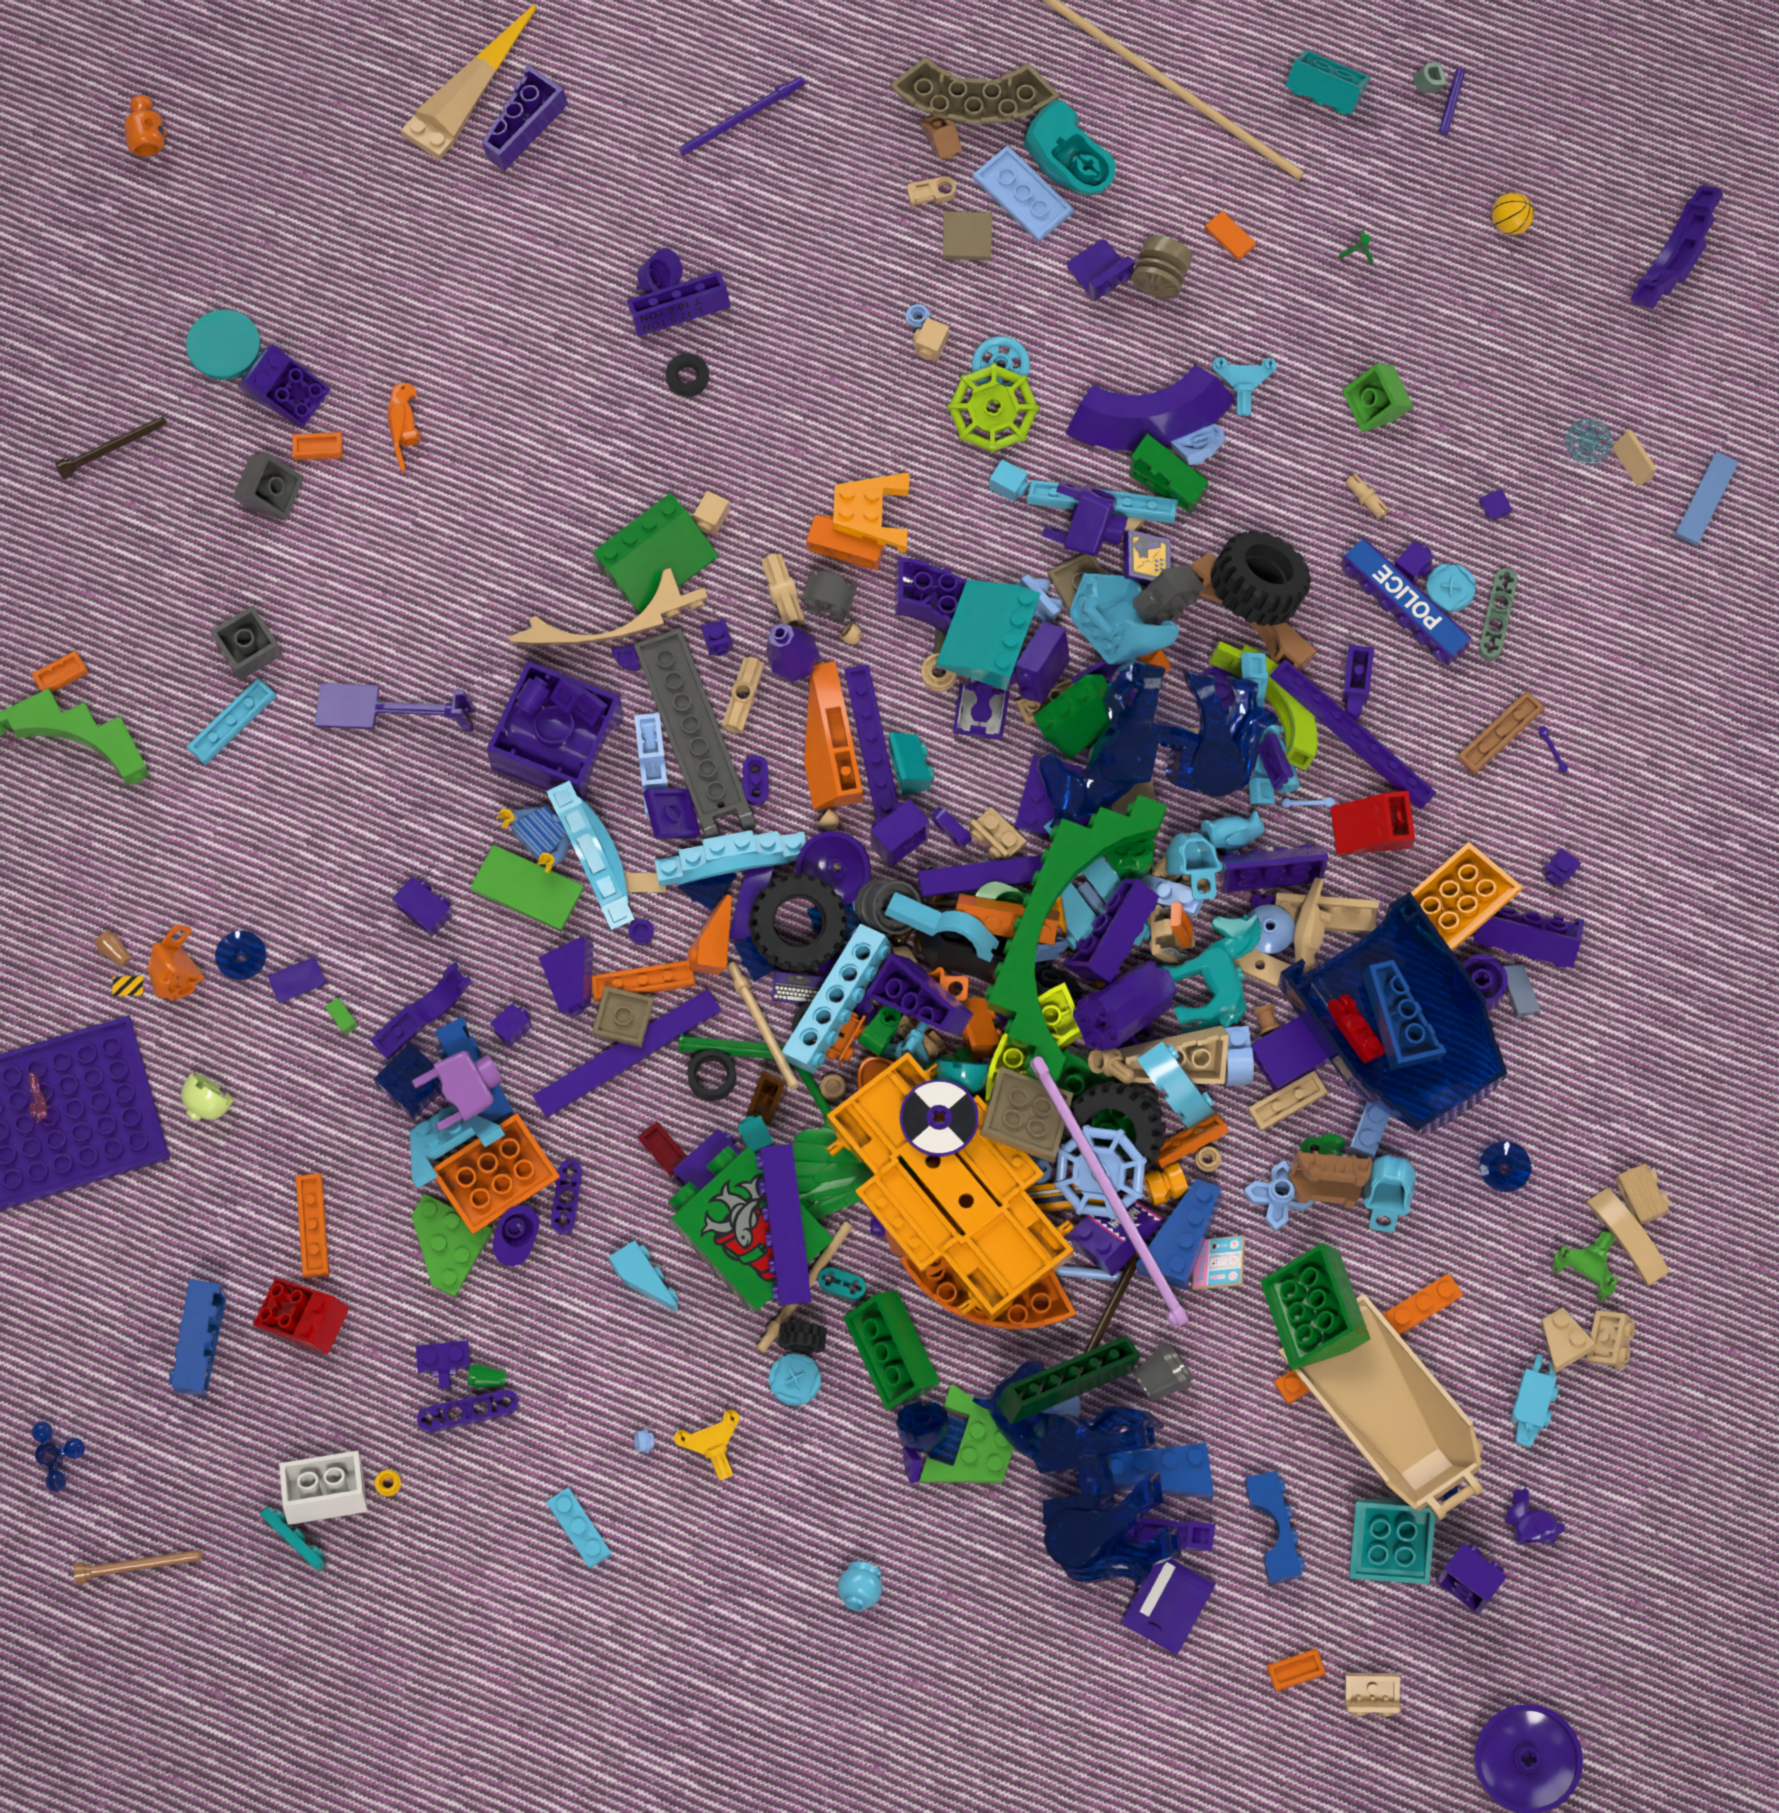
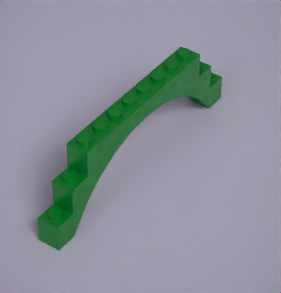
M1138 795L1135 802H1130L1126 816L1100 807L1097 814H1092L1088 828L1063 818L1059 826H1054L1050 839L1053 840L1050 849L1045 848L1041 858V862L1044 865L1041 872L1036 870L1031 885L1035 886L1032 894L1027 893L1022 905V908H1025L1022 917L1018 916L1013 927V930L1016 931L1013 940L1008 939L1003 953L1007 954L1004 963L999 962L995 970L994 976L998 977L994 986L989 985L985 995V1000H988L987 1009L1012 1018L1009 1019L1004 1032L1008 1035L1007 1043L1034 1053H1029L1024 1068L1028 1069V1077L1039 1080L1030 1067V1061L1035 1057H1042L1049 1069V1074L1057 1086L1066 1062V1057L1047 1028L1037 995L1035 980L1036 950L1046 919L1057 899L1074 878L1097 859L1124 845L1157 836L1166 814L1167 805Z

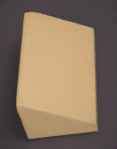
M1630 429L1612 448L1634 483L1640 486L1653 479L1656 467Z

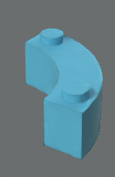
M1162 1041L1137 1060L1159 1091L1165 1089L1167 1092L1163 1095L1173 1111L1181 1117L1180 1119L1184 1125L1190 1128L1212 1115L1214 1110L1211 1106L1215 1103L1207 1092L1203 1094L1200 1092L1176 1059L1180 1056L1173 1045L1167 1046Z

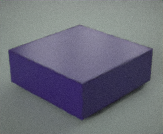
M1502 489L1479 498V503L1489 522L1512 513L1513 509Z

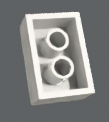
M359 1451L279 1463L283 1509L288 1525L367 1512L364 1473Z

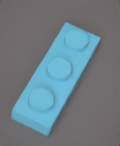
M569 1487L546 1502L589 1569L612 1555Z

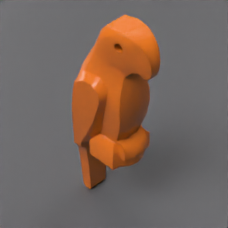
M400 383L393 387L387 412L389 430L401 473H405L406 469L400 446L408 447L416 445L421 441V434L415 428L414 414L409 405L410 399L417 398L416 389L409 383Z

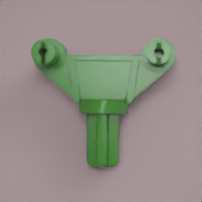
M1603 1231L1594 1245L1588 1246L1586 1249L1572 1250L1570 1248L1567 1251L1568 1246H1564L1553 1258L1552 1271L1554 1272L1557 1268L1555 1273H1560L1563 1268L1570 1266L1597 1283L1599 1286L1596 1297L1599 1300L1601 1296L1600 1301H1605L1607 1297L1614 1293L1616 1289L1615 1284L1618 1281L1616 1276L1612 1279L1614 1275L1610 1274L1606 1262L1608 1259L1607 1252L1614 1243L1615 1238L1610 1232Z

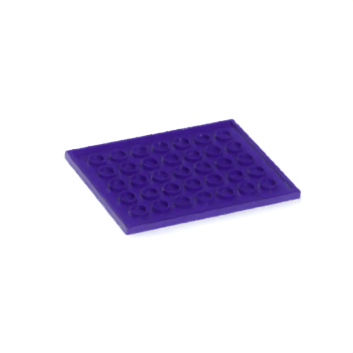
M130 1015L0 1054V1211L170 1159Z

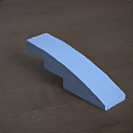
M660 714L635 715L643 792L647 789H668ZM644 799L645 814H646V817H649L648 810H647L646 803H645V799Z

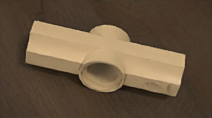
M774 553L768 555L761 562L769 583L768 589L774 606H777L782 623L797 628L805 623V619L798 602V593L792 577H789L782 554Z
M744 657L736 683L732 687V695L722 722V728L728 732L735 734L743 733L750 709L755 702V694L765 663L757 658ZM740 692H747L749 694L745 699L737 697Z

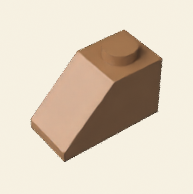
M934 115L919 120L930 147L940 159H950L956 156L957 152L963 151L955 124L951 120L942 119Z

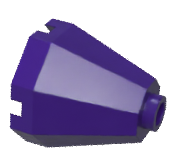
M784 623L776 625L771 629L768 635L766 656L774 676L778 678L783 677L789 682H795L811 675L814 671L813 666L817 661L818 663L821 658L813 636Z

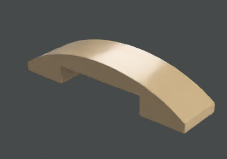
M1606 1188L1586 1202L1601 1224L1605 1223L1634 1263L1633 1267L1648 1287L1670 1272L1645 1230L1609 1188Z

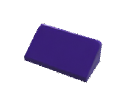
M315 957L268 976L279 1004L326 985Z

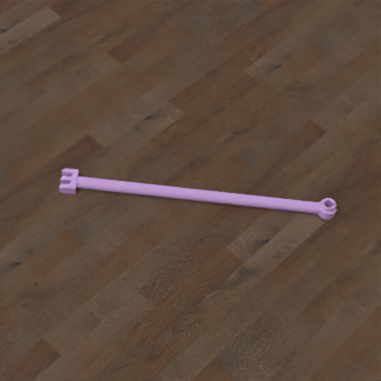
M1042 1057L1033 1058L1030 1061V1067L1041 1081L1169 1309V1312L1166 1313L1168 1321L1173 1327L1187 1323L1189 1320L1185 1311L1175 1298L1048 1072L1047 1065Z

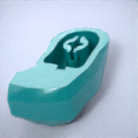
M1053 100L1042 108L1031 122L1023 144L1025 150L1036 161L1043 173L1056 183L1084 196L1103 193L1108 189L1115 177L1116 162L1109 152L1094 143L1086 133L1078 128L1080 124L1079 118L1072 108L1061 100Z

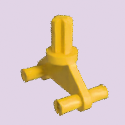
M727 1410L723 1414L722 1422L690 1435L685 1430H678L674 1434V1442L678 1446L705 1455L706 1459L710 1458L719 1480L729 1478L733 1475L725 1451L728 1450L726 1445L739 1422V1414L735 1410Z

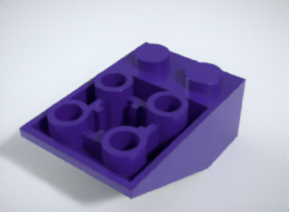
M273 344L263 349L237 386L256 402L304 428L330 391L329 387Z

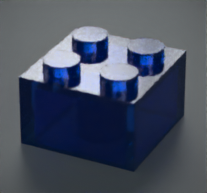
M411 1043L374 1078L377 1088L413 1121L442 1093V1084L438 1077L416 1089L414 1088L412 1080L432 1070L433 1063Z

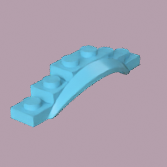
M1247 652L1241 654L1242 679L1235 680L1237 705L1229 706L1232 756L1240 757L1241 780L1249 781L1250 804L1271 805L1275 804L1274 789L1256 749L1265 739L1263 733L1264 702L1268 682L1266 657L1263 653Z
M570 780L547 790L546 792L578 855L611 930L634 920L635 918L628 905V890L624 869L617 849L602 821L591 807L577 796Z
M749 830L703 839V845L678 850L679 856L654 860L659 887L675 883L681 885L748 869L790 864L792 861L797 860L801 848L806 843L804 832L779 836L778 831L753 835V831Z

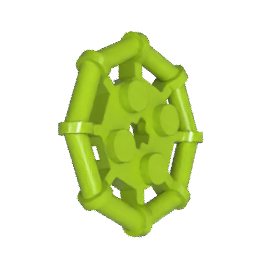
M992 363L991 366L967 375L963 374L960 377L961 380L950 404H947V411H950L959 434L958 438L961 441H967L990 451L991 454H995L997 450L1027 440L1026 436L1036 414L1040 412V406L1036 404L1028 384V378L1025 375L1021 376L997 366V363ZM991 376V382L978 387L974 384L976 381ZM997 376L1014 384L1011 387H1005L996 382ZM967 388H970L973 391L968 404L961 403ZM1019 388L1026 404H1019L1014 392ZM990 402L1000 405L997 413L987 411ZM960 411H968L972 420L968 427H966ZM1019 412H1026L1020 428H1018L1014 424ZM978 428L983 432L990 433V441L972 432ZM1006 429H1010L1014 433L995 441L996 433Z

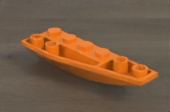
M835 661L814 665V671L810 675L804 766L813 811L863 802V791Z

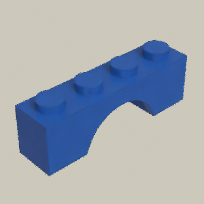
M1277 1471L1246 1477L1244 1485L1250 1508L1263 1511L1269 1515L1274 1521L1278 1532L1276 1545L1263 1557L1268 1584L1273 1585L1300 1579L1301 1571L1305 1570L1302 1555H1297L1295 1545L1299 1544L1296 1529H1291L1289 1519H1292L1290 1504L1284 1503L1282 1493H1286L1283 1477L1278 1478Z

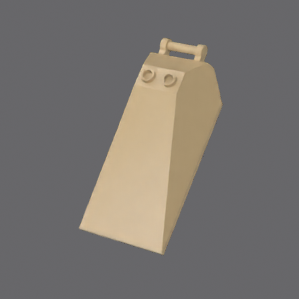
M1362 1294L1356 1299L1371 1339L1348 1353L1293 1371L1384 1483L1415 1510L1420 1511L1428 1506L1436 1519L1440 1521L1454 1507L1472 1495L1477 1496L1483 1492L1482 1486L1473 1476V1474L1479 1471L1482 1464L1473 1422L1368 1297ZM1284 1348L1278 1350L1279 1354L1289 1365ZM1463 1481L1467 1483L1468 1486L1441 1504L1436 1501Z

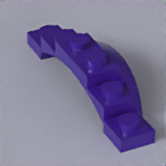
M1700 185L1693 197L1688 200L1677 225L1660 255L1648 272L1638 281V286L1630 298L1633 305L1654 309L1662 294L1669 296L1677 282L1684 283L1707 245L1704 237L1715 221L1712 212L1723 196L1719 188Z

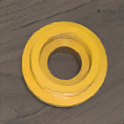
M393 1470L381 1471L375 1478V1488L382 1496H393L401 1488L400 1476ZM386 1480H392L393 1485L390 1488L383 1486Z

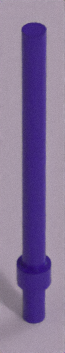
M800 76L786 85L784 83L779 85L771 94L678 147L682 156L688 154L778 100L783 101L790 97V93L805 85L804 79Z

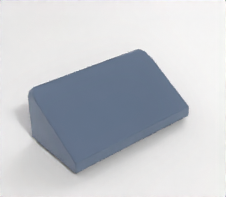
M1524 964L1505 966L1504 968L1508 975L1506 993L1515 1018L1518 1019L1540 1012Z

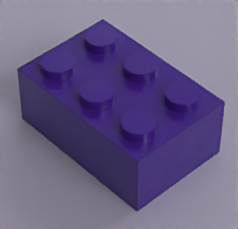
M1463 1543L1446 1565L1436 1583L1479 1615L1507 1576L1503 1574L1504 1569L1496 1562L1491 1561L1489 1563L1481 1557L1483 1554L1478 1548L1471 1544L1467 1546Z

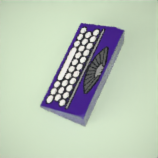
M775 971L771 1000L801 1005L810 1003L814 1000L825 982V977Z

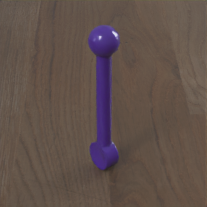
M1545 726L1540 727L1538 731L1539 736L1544 737L1559 765L1558 770L1561 773H1565L1568 770V765L1563 763L1549 738L1548 728Z

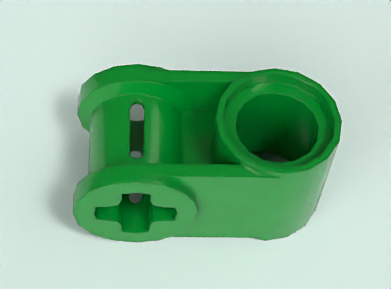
M889 1006L880 1009L873 1021L862 1032L858 1044L880 1057L898 1031V1025L901 1021L900 1011Z

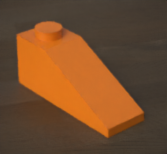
M731 895L725 896L717 903L694 942L689 947L687 952V961L690 962L689 970L719 975L727 968Z

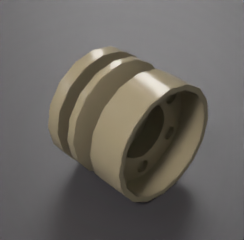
M1161 236L1148 237L1145 239L1139 256L1140 260L1136 263L1131 280L1136 287L1149 295L1165 299L1175 298L1179 296L1185 279L1184 275L1188 272L1193 255L1185 245L1176 240Z

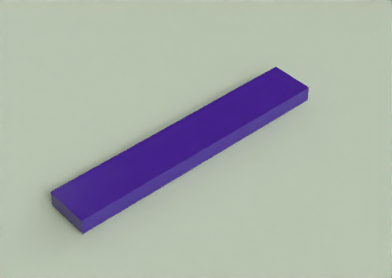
M1042 855L918 871L916 874L921 898L976 891L986 883L994 881L1010 886L1032 883L1036 870L1041 872L1044 865L1041 862Z

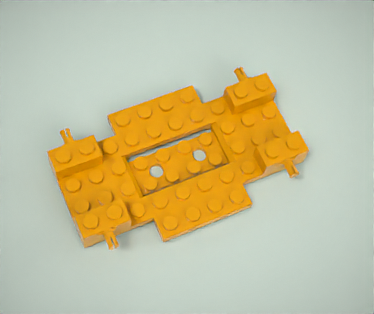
M907 1052L827 1114V1124L836 1133L837 1140L826 1147V1150L833 1157L838 1151L845 1148L851 1151L859 1162L863 1161L874 1176L855 1190L857 1196L921 1273L941 1257L947 1262L958 1276V1282L966 1290L969 1299L957 1307L963 1316L976 1306L992 1322L1012 1306V1301L1049 1271L1055 1272L1073 1257L1074 1249L1063 1237L1074 1227L1066 1220L1065 1223L1056 1229L1025 1192L1044 1177V1173L1027 1153L980 1136L987 1105L978 1095L973 1098L979 1117L977 1131L971 1142L957 1154L1001 1207L999 1208L955 1154L939 1157L941 1163L937 1168L932 1169L926 1165L925 1161L929 1155L913 1148L902 1133L900 1110L903 1101L912 1089L921 1083L930 1081L937 1075V1063H934L924 1071L910 1053ZM935 1113V1120L933 1122L940 1121L944 1123L945 1114L938 1115ZM900 1156L920 1178L924 1186L939 1201L940 1205L954 1219L958 1227L964 1231L965 1235L963 1237L953 1228L899 1163L898 1158ZM967 1194L974 1199V1203L970 1208H962L959 1205L958 1201L962 1195Z

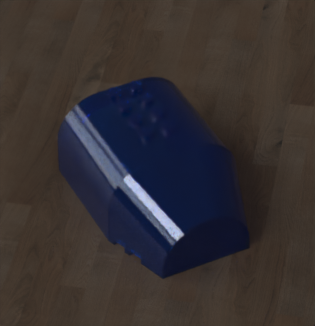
M1411 892L1388 905L1384 920L1371 933L1323 964L1303 973L1305 961L1302 958L1280 973L1279 989L1349 1090L1420 1134L1434 1131L1471 1109L1494 1091L1508 1074L1499 1044L1495 1039L1492 1020L1489 1019L1484 995ZM1394 960L1410 988L1411 995L1421 1006L1422 1014L1428 1024L1432 1025L1440 1045L1443 1044L1447 1051L1438 1060L1392 1071L1390 1070L1386 1053L1366 1064L1363 1063L1336 1025V1021L1327 1007L1329 1001L1333 999L1339 1000L1340 996L1344 994L1350 995L1351 999L1356 1003V1010L1360 1012L1383 1045L1362 972L1369 965Z

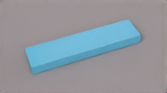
M257 678L186 746L187 750L206 765L277 697L276 694Z

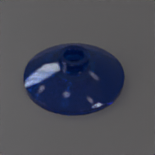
M235 931L226 935L219 942L215 951V961L219 970L226 977L233 980H246L254 977L262 970L266 962V948L262 940L254 933ZM240 955L247 956L243 962H239L238 957Z
M1506 1141L1497 1142L1490 1145L1483 1152L1479 1162V1170L1484 1182L1492 1189L1499 1192H1513L1523 1187L1528 1181L1531 1174V1161L1526 1151L1519 1145ZM1503 1165L1507 1166L1509 1172L1502 1173L1499 1167Z

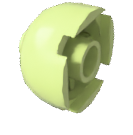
M193 1072L185 1080L181 1091L182 1102L188 1108L186 1113L197 1121L201 1118L206 1120L218 1119L228 1111L234 1099L228 1093L225 1096L221 1095L219 1090L221 1087L199 1074L194 1075Z

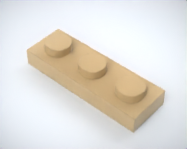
M1313 1071L1249 1107L1248 1112L1262 1132L1326 1096L1328 1091L1316 1072Z

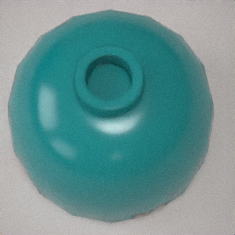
M938 1060L937 1079L955 1082L965 1088L970 1095L977 1094L986 1084L989 1065L956 1060Z

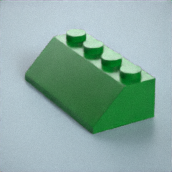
M897 1290L876 1294L843 1317L886 1411L921 1397L941 1384Z

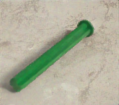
M684 1033L680 1035L679 1054H682L683 1051L700 1053L705 1050L714 1049L731 1056L774 1059L766 1043L684 1036ZM778 1044L782 1051L785 1045Z

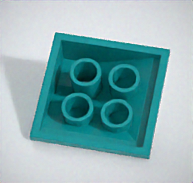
M1401 1497L1356 1500L1349 1578L1429 1584L1435 1516L1430 1508L1426 1506L1420 1511L1415 1510Z

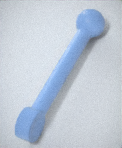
M1331 797L1325 800H1290L1289 798H1284L1281 804L1285 808L1291 805H1324L1326 808H1330L1334 805V800Z

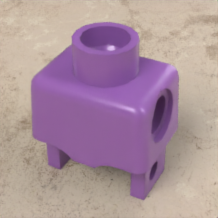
M461 1051L433 1064L432 1070L412 1080V1084L416 1089L438 1077L442 1084L441 1090L447 1101L452 1102L457 1113L435 1125L439 1132L461 1120L465 1123L489 1108L493 1103V1096L489 1089L503 1082L489 1055L473 1062L470 1054L466 1051Z

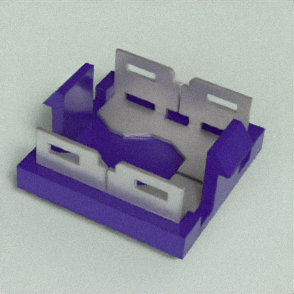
M979 681L977 682V688L960 684L953 733L1003 740L1010 691H994L993 686Z

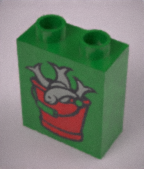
M728 1145L706 1166L715 1176L713 1180L701 1191L689 1181L668 1201L670 1206L677 1212L670 1218L668 1223L753 1314L772 1298L771 1285H776L775 1276L770 1275L768 1259H772L771 1248H766L765 1233L769 1232L768 1222H763L762 1207L766 1206L765 1196H760L758 1181L763 1180L762 1171L757 1170L755 1153L749 1147L738 1156ZM800 1203L808 1264L834 1239Z

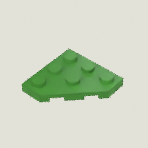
M424 1193L412 1214V1219L432 1287L456 1298L489 1240L493 1229L486 1226L472 1235L454 1208Z

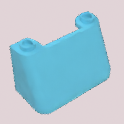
M1084 573L1070 608V617L1075 626L1107 663L1123 664L1171 646L1175 642L1180 629L1174 622L1163 621L1161 625L1145 624L1134 608L1133 599L1143 591L1139 582L1124 579V576Z

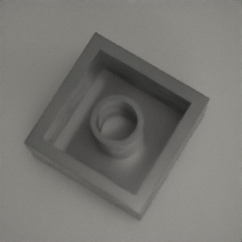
M253 606L210 631L215 645L239 681L282 656L279 644Z

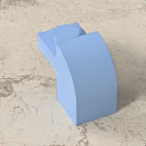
M1249 1026L1224 1028L1229 1034L1225 1072L1226 1086L1252 1084L1254 1063Z

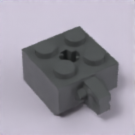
M1190 565L1166 568L1133 599V606L1145 624L1153 622L1159 624L1170 619L1174 621L1184 614L1183 610L1187 606L1192 605L1199 599L1198 595L1205 587Z

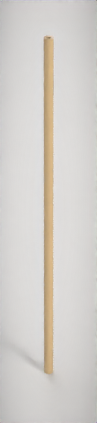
M1041 0L1298 180L1302 178L1304 172L1070 8L1058 0Z

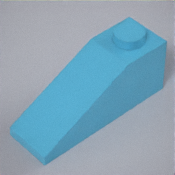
M1070 883L1060 895V902L1067 936L1065 937L1066 942L1072 950L1077 949L1078 951L1076 944L1081 938L1085 940L1093 930L1091 924L1097 916L1074 885Z

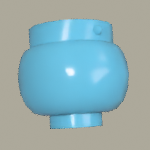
M856 1561L851 1562L848 1569L841 1574L837 1591L847 1608L863 1611L865 1608L874 1606L879 1601L882 1593V1581L880 1580L882 1573L877 1567L869 1563Z

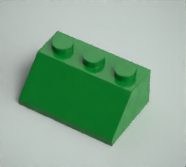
M1085 675L1033 717L1044 738L1068 758H1074L1122 721L1125 715L1104 676Z

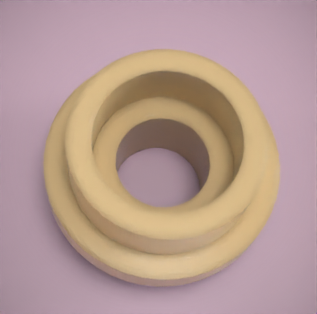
M1205 1146L1197 1151L1195 1163L1200 1170L1212 1172L1219 1167L1221 1155L1216 1148ZM1210 1156L1213 1161L1207 1164L1203 1161V1158Z

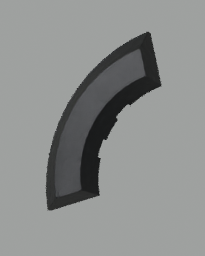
M920 931L921 954L932 969L942 967L944 970L975 977L993 986L998 978L994 976L999 962L1004 963L1007 956L1003 952L1008 940L1002 938L1003 936L992 934L999 941L997 949L992 948L991 953L993 957L988 962L977 957V950L973 943L962 934L953 931H941L931 936ZM1047 960L1035 963L1038 997L1064 982L1073 1001L1083 995L1084 990L1066 972L1061 974L1052 967L1053 961Z

